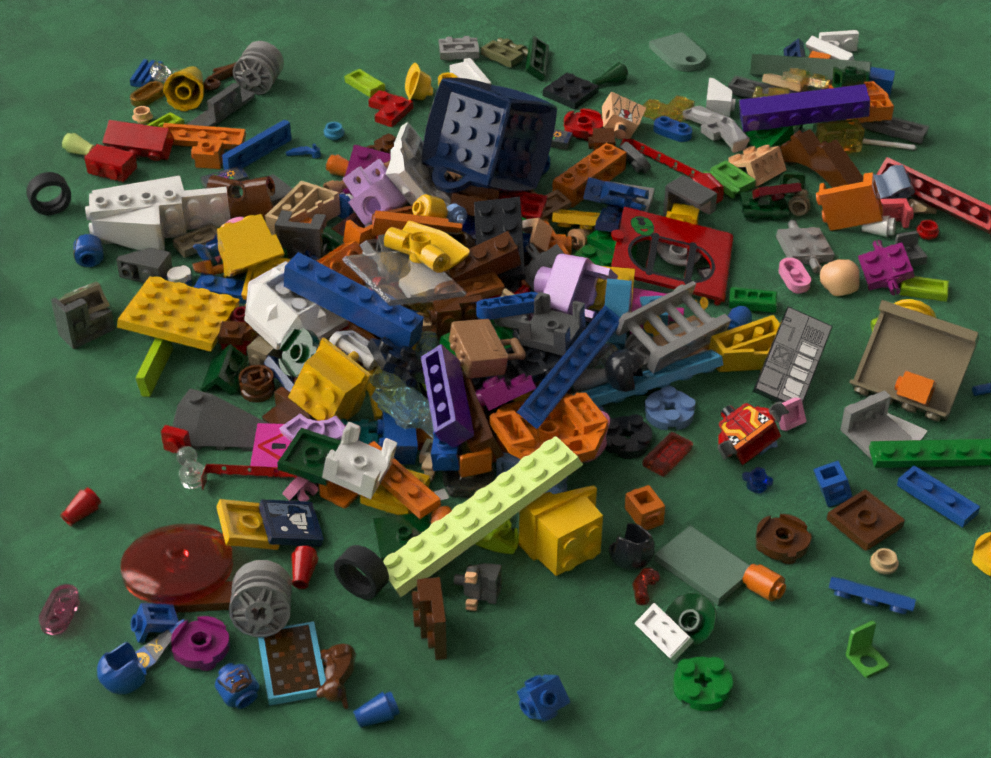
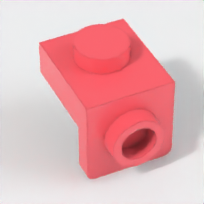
M907 198L881 199L883 216L890 215V218L901 221L903 228H909L914 211L909 206Z

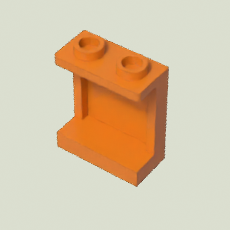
M873 172L864 174L863 182L829 189H826L825 183L820 184L819 192H816V200L818 205H822V219L824 223H828L830 231L883 221V204Z

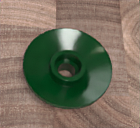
M683 594L676 598L665 612L694 640L687 649L698 647L706 642L716 627V609L713 603L702 594ZM697 620L696 624L691 627L692 622Z

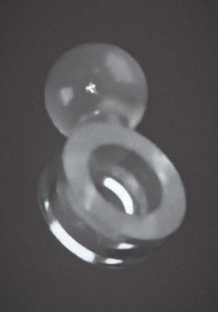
M154 62L150 68L152 78L158 82H165L171 74L180 71L179 69L169 70L165 65Z
M189 446L180 448L176 458L178 463L182 465L179 470L182 485L188 489L201 487V475L204 471V466L196 462L197 452Z

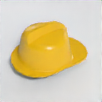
M417 63L411 65L406 77L405 91L408 100H424L427 95H433L432 79L428 74L420 70Z

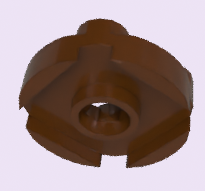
M780 514L779 518L772 519L770 515L763 518L757 526L755 536L756 549L770 558L782 561L784 564H793L796 562V559L803 557L808 552L811 533L809 534L807 531L808 526L805 522L793 515ZM783 535H786L788 538H787V539H781V538H779V537H782Z

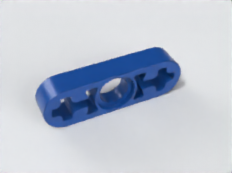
M528 292L480 300L476 303V316L480 319L491 320L535 312L534 298L538 293Z

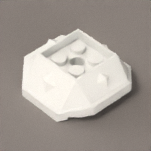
M409 122L401 126L394 142V147L391 149V161L386 175L411 206L420 196L428 194L443 199L446 207L451 204L452 193L442 192L435 187L432 180L433 170L427 168L421 162L423 141ZM446 171L444 174L445 180L456 182L449 172Z
M286 261L249 281L244 320L276 350L280 349L283 338L293 329L299 330L304 328L311 330L317 335L320 342L323 337L328 338L346 327L349 323L348 320L283 287L284 268L288 263Z

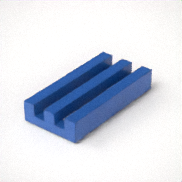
M144 59L130 78V86L142 87L154 81L163 69V61H158L156 64L155 60H151L148 63V59Z

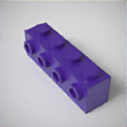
M441 344L421 356L434 433L440 441H445L454 448L473 437L474 431L460 360Z

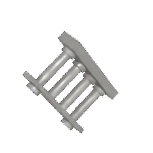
M694 281L678 286L674 291L631 313L626 312L619 319L616 334L620 336L631 331L651 352L647 368L652 373L708 345L713 335L725 332L728 329L731 319L726 314L717 318L711 317L691 297L696 286ZM685 303L704 325L694 327L675 307ZM667 312L687 334L681 337L675 336L657 316ZM648 320L665 338L668 344L658 346L640 325Z

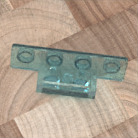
M378 365L370 378V383L377 388L371 398L378 404V408L390 414L399 427L403 429L421 428L434 439L428 399L414 387H407L400 377L382 371Z

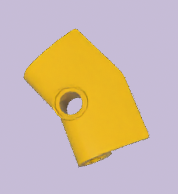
M408 221L403 230L394 227L389 228L384 237L385 247L409 255V259L412 262L423 263L436 273H441L454 267L470 254V250L447 233L413 221Z

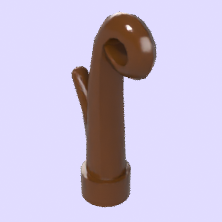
M236 62L214 68L213 74L208 76L203 82L204 89L208 91L218 89L221 85L220 81L233 76V68Z

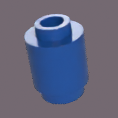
M745 306L733 308L728 315L731 322L727 331L751 323V311Z

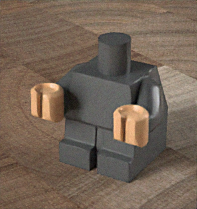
M489 563L471 565L467 567L464 575L455 574L454 585L464 586V595L469 597L465 603L467 606L466 610L477 611L480 600H486L492 604L497 603L502 589V565Z

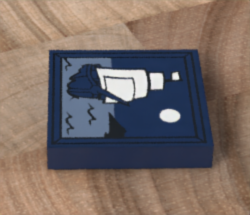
M261 499L259 509L269 544L321 547L324 539L312 502Z

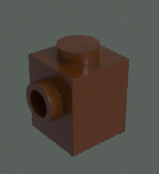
M593 128L592 137L588 138L589 149H592L594 152L605 143L615 146L614 128Z

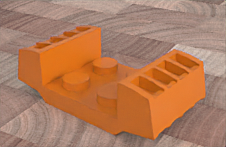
M874 81L864 82L870 98L869 117L847 119V122L854 124L856 122L892 120L894 105L889 100L888 93Z

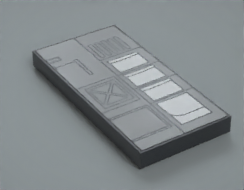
M788 306L785 309L752 392L774 402L782 403L795 397L801 398L803 404L833 326Z

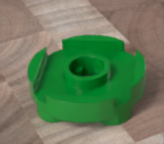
M694 657L679 661L678 668L674 673L673 691L677 699L681 702L683 699L689 703L690 708L697 711L719 709L723 706L724 701L730 698L732 693L733 679L729 670L724 666L722 659L718 657ZM702 680L708 683L707 687H702L700 683L695 682Z

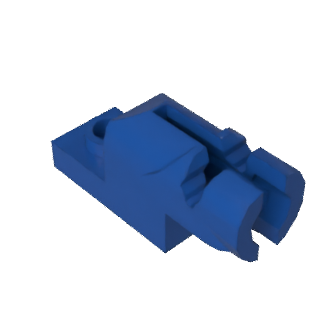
M588 177L583 199L617 206L622 209L628 207L645 211L647 206L636 203L635 199L637 197L649 199V191Z

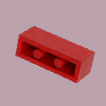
M109 120L102 143L107 147L135 153L136 158L142 156L154 161H160V159H169L174 136L168 128Z

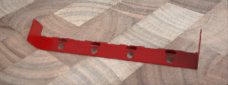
M623 139L621 145L628 142L640 153L648 155L656 161L664 163L691 178L702 174V172L634 139Z
M206 464L201 480L203 491L207 482V473L294 478L298 476L280 471L278 467Z

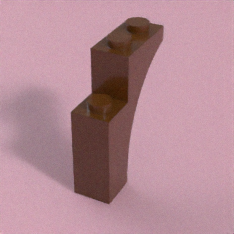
M811 129L803 133L800 130L790 137L792 141H788L780 147L784 162H796L811 168L822 176L832 188L859 183L864 180V177L837 139L830 143L827 141L820 143Z

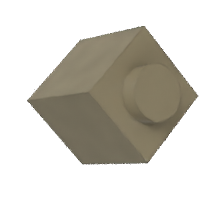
M261 335L247 346L249 365H265L264 361L268 355L282 359L283 351L276 350Z

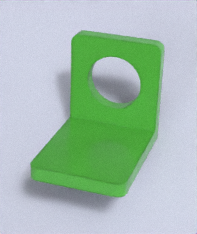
M874 620L850 632L845 655L865 678H869L887 669L889 665L872 646L877 625ZM870 656L877 661V665L874 667L864 666L860 659Z

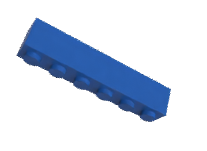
M299 252L285 265L283 287L380 338H389L395 346L401 348L408 346L412 348L421 338L423 316Z

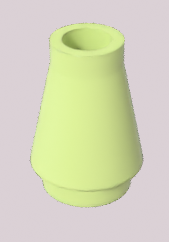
M67 133L62 141V148L66 152L79 155H87L95 146L76 133Z

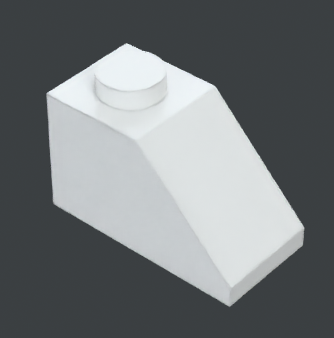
M709 78L706 108L730 117V111L735 110L736 100L732 99V90L716 79Z

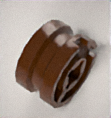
M251 365L240 372L241 396L249 402H263L274 395L273 371L265 365Z

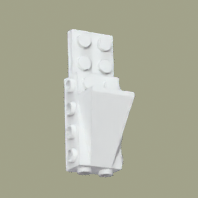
M181 185L91 193L89 194V206H85L86 218L92 222L89 223L90 234L97 236L102 244L116 243L139 251L147 248L165 251L164 238L180 237L187 234V230L199 229L211 223L215 227H221L230 220L226 187L181 191Z

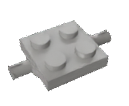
M791 220L788 222V229L777 230L776 238L787 258H795L803 264L810 265L814 273L816 271L820 273L822 269L821 262L833 261L835 254L820 228H800L796 220L794 222Z

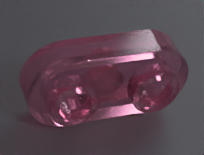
M69 584L60 585L50 593L39 615L40 627L45 634L57 635L68 628L80 604L79 592L75 586Z

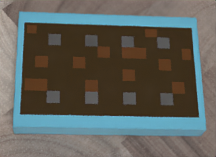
M314 621L285 626L276 634L258 637L269 706L317 697L316 691L324 684L326 679Z

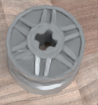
M265 41L252 42L235 63L233 77L241 88L256 95L264 94L270 90L282 72L284 58L274 45Z
M255 560L242 566L236 572L232 583V595L229 605L231 621L242 633L253 637H267L278 633L286 626L290 618L292 580L288 572L281 565L269 560Z

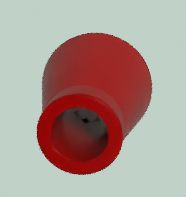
M87 487L84 490H79L60 516L69 526H72L77 521L97 511L98 506L102 502L98 495Z
M298 546L291 555L292 585L298 589H306L309 586V581L319 561V557L314 548Z

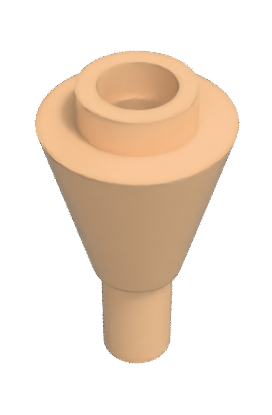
M593 226V229H571L567 236H571L572 248L579 250L586 245L587 236L595 231V226Z

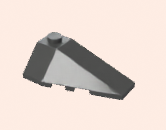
M189 389L177 406L172 427L189 431L192 450H201L202 446H216V450H225V447H240L242 451H253L257 423H269L213 394Z

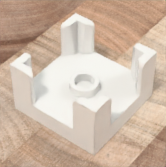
M348 422L343 430L341 444L336 452L331 449L326 457L322 478L371 499L393 463L397 442L385 438L381 451L359 441L361 427Z

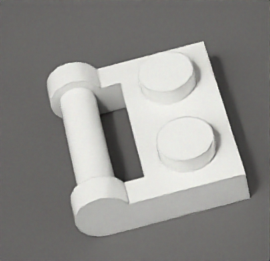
M337 331L331 336L329 341L337 348L339 347L348 354L352 351L357 352L359 355L358 360L363 363V367L372 370L374 367L379 366L367 347L369 340L355 331Z

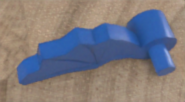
M312 144V149L307 146L292 148V150L286 152V156L312 154L313 158L321 157V152L316 144Z

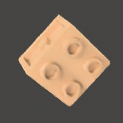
M764 145L757 149L755 146L744 149L742 154H736L728 158V162L737 168L746 167L748 175L756 179L755 186H759L787 170L779 146L770 147V145Z

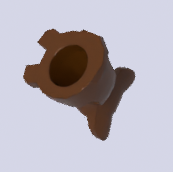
M345 643L337 644L321 651V659L325 660L323 666L326 668L324 674L326 681L316 691L317 698H326L329 702L341 701L345 709L348 708V701L344 683L354 671L357 655L351 645Z

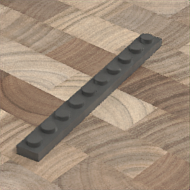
M734 76L728 84V88L732 90L733 94L748 98L798 93L739 76ZM892 117L890 121L856 122L854 124L847 122V119L834 121L921 144L929 129V126Z

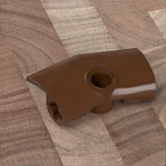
M211 175L208 180L207 188H227L230 219L261 214L264 221H266L265 215L273 208L270 196L275 194V184L270 176L237 181ZM240 187H241L242 190H243V195H242V196H241L240 193H239Z

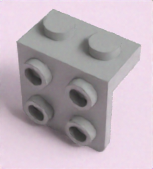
M885 390L875 395H870L855 404H850L844 409L840 430L870 458L869 445L871 441L912 440V437L887 415L891 396Z

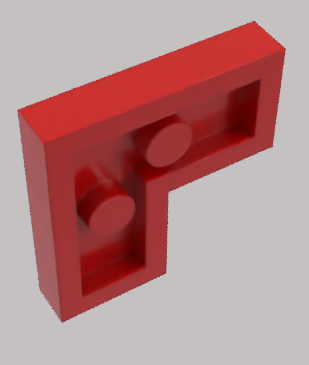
M379 90L368 100L369 107L380 110L375 114V122L389 127L396 125L413 109V101L389 94L386 91Z

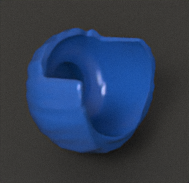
M124 642L111 652H106L98 662V680L111 693L118 695L128 694L145 683L147 671L140 663L133 646L128 642Z

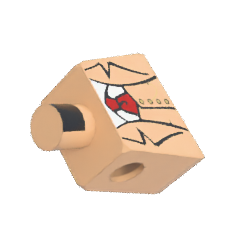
M611 92L602 105L603 127L614 128V135L617 139H630L639 126L646 107Z

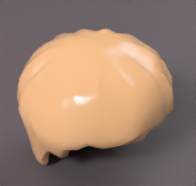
M838 259L829 262L820 271V282L833 296L851 294L859 289V268L849 259Z

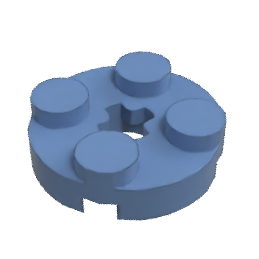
M672 386L663 387L661 390L650 394L645 401L646 419L656 428L668 430V427H676V430H680L689 426L693 421L695 400Z

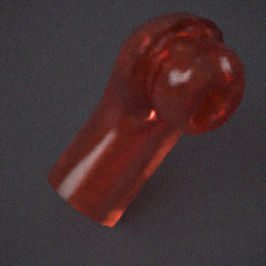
M651 567L644 568L632 583L635 602L638 605H646L649 602L647 587L649 584L656 585V582H659V573Z

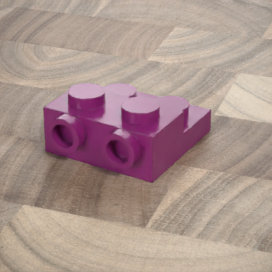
M525 373L511 379V385L509 386L504 377L499 379L496 375L483 381V387L477 390L475 394L482 407L486 405L488 410H491L536 389V384L532 375L526 377Z

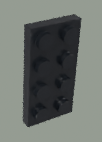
M520 197L474 202L476 245L508 231L518 247L521 265L497 275L501 282L526 279Z

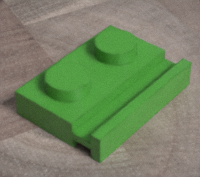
M727 160L712 167L709 172H703L711 173L724 187V193L732 199L735 198L736 194L740 195L741 192L754 188L756 184V179Z

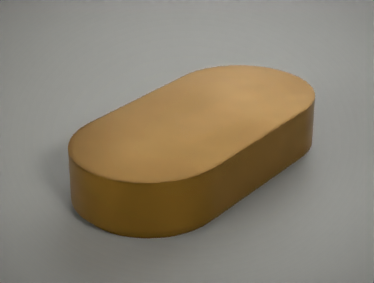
M159 81L145 84L131 93V104L135 107L147 106L164 95V84Z

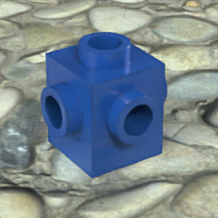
M559 675L534 676L524 682L525 687L517 691L520 698V708L530 719L550 720L558 715L557 710L570 703Z

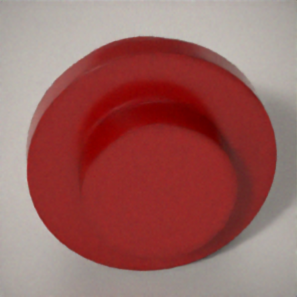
M923 220L917 226L916 231L925 240L934 239L939 235L938 224L932 220Z

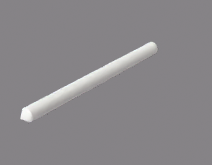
M855 137L847 138L848 142L909 150L917 148L912 144Z

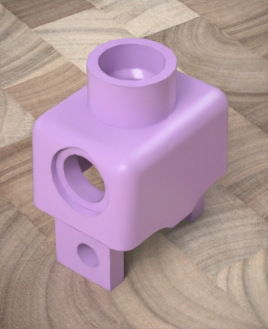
M381 159L376 160L364 170L360 166L343 178V181L354 197L349 201V204L365 226L367 223L372 224V214L375 213V210L388 211L398 209L409 203L386 175L387 169ZM376 169H379L380 176L375 173ZM357 176L361 178V183L357 182Z
M558 254L552 268L542 266L538 270L534 280V291L550 295L551 310L573 315V301L585 303V321L591 322L597 313L587 309L594 304L596 299V283L598 278L607 280V278L617 279L618 275L610 268L595 265L589 258Z

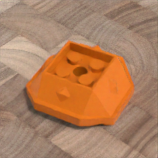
M566 393L538 429L517 413L527 399L505 404L496 413L490 415V426L508 452L519 458V460L529 456L539 449L545 441L551 440L556 436L579 457L582 463L587 462L588 460L595 459L608 430L607 418L587 393H575V395Z

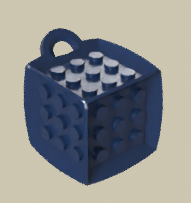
M443 78L429 113L421 162L427 168L433 170L432 180L435 187L445 193H456L468 188L470 185L507 192L534 190L540 181L550 152L557 107L533 95L506 87L490 85L467 78ZM446 171L463 176V178L456 182H448L445 180L444 174Z

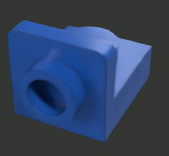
M140 603L137 613L131 619V630L135 632L138 643H144L149 632H165L179 622L173 604Z

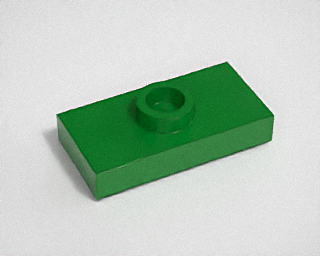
M730 287L729 308L745 306L750 311L776 313L777 292Z

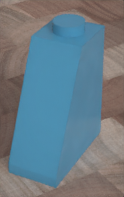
M607 278L604 306H607L617 316L621 317L626 312H630L632 281ZM615 331L602 348L609 352L623 350L627 340V332L618 336Z

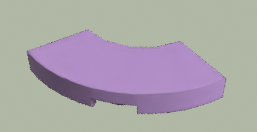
M300 413L279 429L290 441L293 440L300 428L341 440L346 426L337 416L328 420L315 421L307 419Z

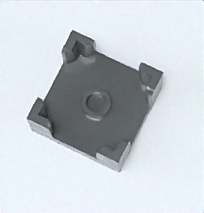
M281 211L275 223V234L281 247L287 249L288 259L291 260L298 252L315 261L328 254V244L323 246L322 234L326 227V215L315 214L311 223L289 221L292 211Z
M538 292L534 298L535 315L531 321H527V316L525 315L519 320L521 345L563 356L585 327V303L573 301V315L551 310L550 295Z

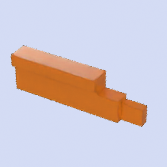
M375 210L372 222V235L376 236L386 234L387 230L391 227L403 230L408 221L443 232L459 233V231H462L461 223L448 222L449 219L378 210Z

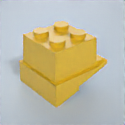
M261 214L249 215L241 221L225 223L220 228H217L218 250L223 261L224 278L248 272V268L253 265L284 256V251L276 234H271Z
M323 337L316 353L305 362L288 398L317 421L328 420L334 416H337L339 420L342 418L348 420L361 409L371 374L356 363L359 359L357 352L352 351L346 355Z
M593 485L557 494L547 492L519 511V546L533 561L538 559L555 576L565 571H570L575 566L588 559H593L601 553L603 515L596 508L597 488Z

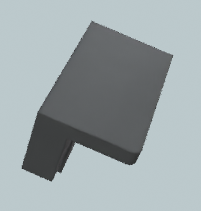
M681 175L665 186L663 216L666 217L667 211H672L674 203L691 205L710 215L716 209L717 193Z
M56 297L51 299L58 334L72 349H76L115 330L112 311L108 307L89 315L87 302L82 298L65 306Z

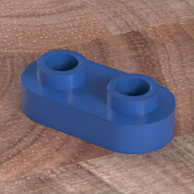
M661 116L654 120L653 131L658 135L678 142H687L692 138V127L687 123L670 119L667 116Z

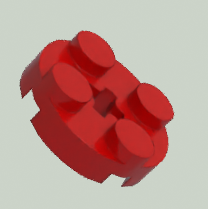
M580 109V112L574 113V110L570 111L564 116V131L573 132L574 137L583 138L585 141H588V138L592 137L593 128H604L603 119L601 118L602 114L592 109Z

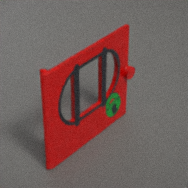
M624 207L619 230H613L611 233L612 240L616 241L611 267L635 269L634 280L675 290L680 285L692 282L695 254L699 252L708 261L711 272L704 279L694 281L696 286L692 294L713 299L716 306L720 305L721 302H725L734 238L731 233ZM650 240L646 269H644L633 259L631 249L638 242ZM658 242L689 250L684 279L653 271Z

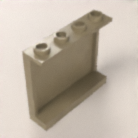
M882 300L879 306V317L853 380L850 379L849 383L854 387V392L868 396L871 393L875 395L885 390L891 396L889 405L892 402L902 404L901 408L908 412L916 413V410L926 413L925 417L933 421L940 422V419L947 421L980 339L979 332ZM905 370L935 381L937 386L928 407L897 396V390H894L895 384L899 376L903 377Z

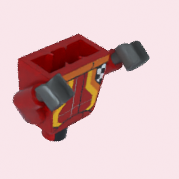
M776 402L770 408L753 407L748 403L743 404L738 409L731 405L726 406L721 411L723 420L719 422V427L722 432L718 435L717 447L723 460L735 454L739 462L744 465L779 439L781 434L775 421L780 422L782 415L789 413L782 402Z

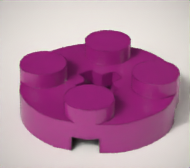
M210 616L197 617L198 621L188 623V620L182 622L176 627L171 636L172 652L175 661L185 667L201 669L202 671L214 669L216 663L220 662L230 649L229 633L224 623ZM202 639H206V643L203 645H196L194 643L195 641L201 642Z

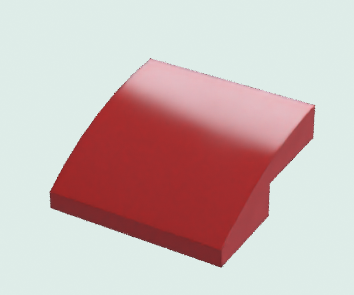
M503 191L500 199L520 197L523 218L542 219L548 196L529 192Z

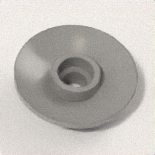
M658 242L657 253L663 260L673 265L686 266L689 251L687 248ZM699 252L695 254L694 264L700 259L701 254Z

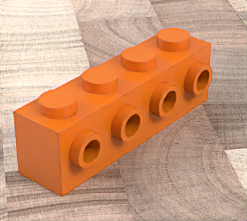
M605 143L557 176L552 183L553 191L558 189L572 202L571 207L573 208L584 200L583 196L588 177L610 181L626 169L627 152L612 144Z

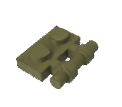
M498 38L497 41L492 40L481 47V55L511 68L522 61L523 56L527 57L528 49L522 44H514L508 38Z

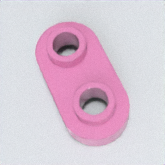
M795 258L782 259L778 272L788 289L796 294L807 292L810 289L811 277L801 261Z

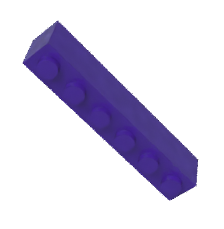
M866 84L741 99L739 100L740 120L743 132L869 117L870 98Z

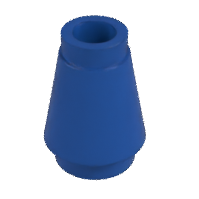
M391 691L386 694L381 692L353 711L360 728L394 720V716L400 714Z

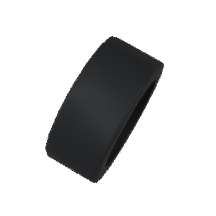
M41 173L35 176L26 188V195L33 210L41 215L58 214L64 211L71 201V190L64 177L58 173ZM47 186H58L61 188L60 195L52 201L42 202L36 198L37 194Z
M351 545L334 563V572L337 579L348 592L356 597L372 599L388 583L389 573L382 559L367 547Z

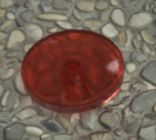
M184 523L163 526L136 539L124 552L120 569L123 583L131 594L150 603L170 605L194 601L218 589L230 576L234 560L232 547L226 545L222 533L208 526Z

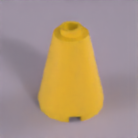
M190 66L171 74L166 79L163 93L167 98L168 104L180 111L195 109L200 105L204 98L203 75L200 69Z

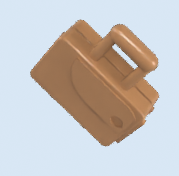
M489 319L452 322L449 336L450 348L454 350L468 378L504 375L508 360H523L526 357L520 341L515 337L500 340ZM510 345L514 353L507 354L504 346Z

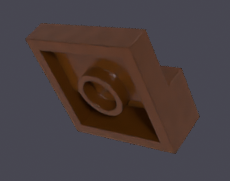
M481 295L433 300V310L429 311V320L432 325V329L428 331L430 344H434L435 348L439 346L441 336L450 332L452 322L480 319L476 316V303L483 300Z
M440 577L417 579V591L412 592L413 609H418L413 610L414 628L420 627L421 639L427 638L428 649H434L435 660L447 659L446 619Z

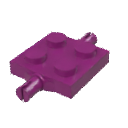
M875 240L872 243L875 251L858 256L869 291L881 287H889L891 295L895 296V291L898 295L900 293L898 284L915 277L903 243L884 248L881 240H877L878 245Z

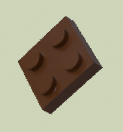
M866 489L832 509L827 515V521L865 551H868L903 528L905 522L904 518Z

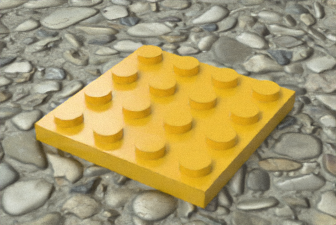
M149 276L118 318L117 328L211 352L218 341L222 321H230L234 309L239 307L240 299L233 298L228 294L210 292L205 288L190 287L181 282L167 281L162 277Z

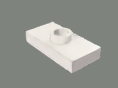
M655 603L635 622L673 662L694 641Z

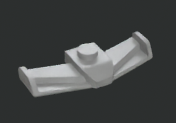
M700 105L683 111L682 118L684 120H692L702 124L701 133L713 141L723 138L731 147L733 153L744 150L750 140L749 137L735 123V120L729 116H724Z

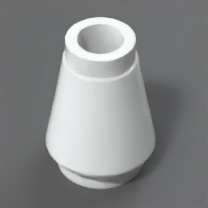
M890 215L883 216V221L862 225V231L887 238L889 235L894 236L896 219L890 218Z

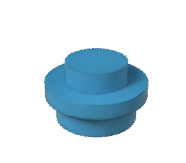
M330 122L326 124L324 129V136L330 140H338L345 133L344 128L339 122Z

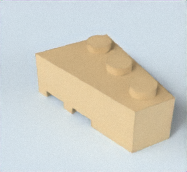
M300 181L265 215L266 224L271 234H275V223L282 210L292 211V216L289 220L291 222H300L307 217L313 219L315 214L326 215L327 222L340 215L339 192Z

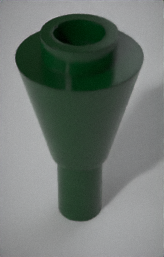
M617 62L602 76L593 79L592 83L600 86L604 83L625 81L628 75L627 67Z

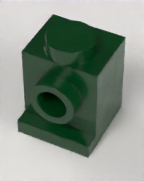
M838 66L833 67L832 87L834 88L862 85L866 81L865 71L858 70L855 66H846L845 69H841Z

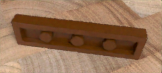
M462 370L474 436L466 440L472 453L491 447L498 459L504 456L494 430L490 426V419L486 409L480 405L475 394L477 387L473 380L468 378L464 370Z

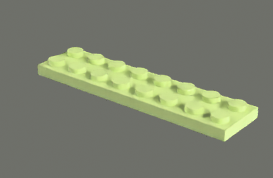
M556 436L551 440L545 441L539 449L529 456L523 457L518 464L507 472L501 473L496 480L485 488L476 491L474 496L463 504L454 507L452 512L445 517L433 522L427 530L411 538L398 551L389 554L383 562L389 573L388 580L400 597L417 586V579L430 577L580 468L583 464L579 457Z

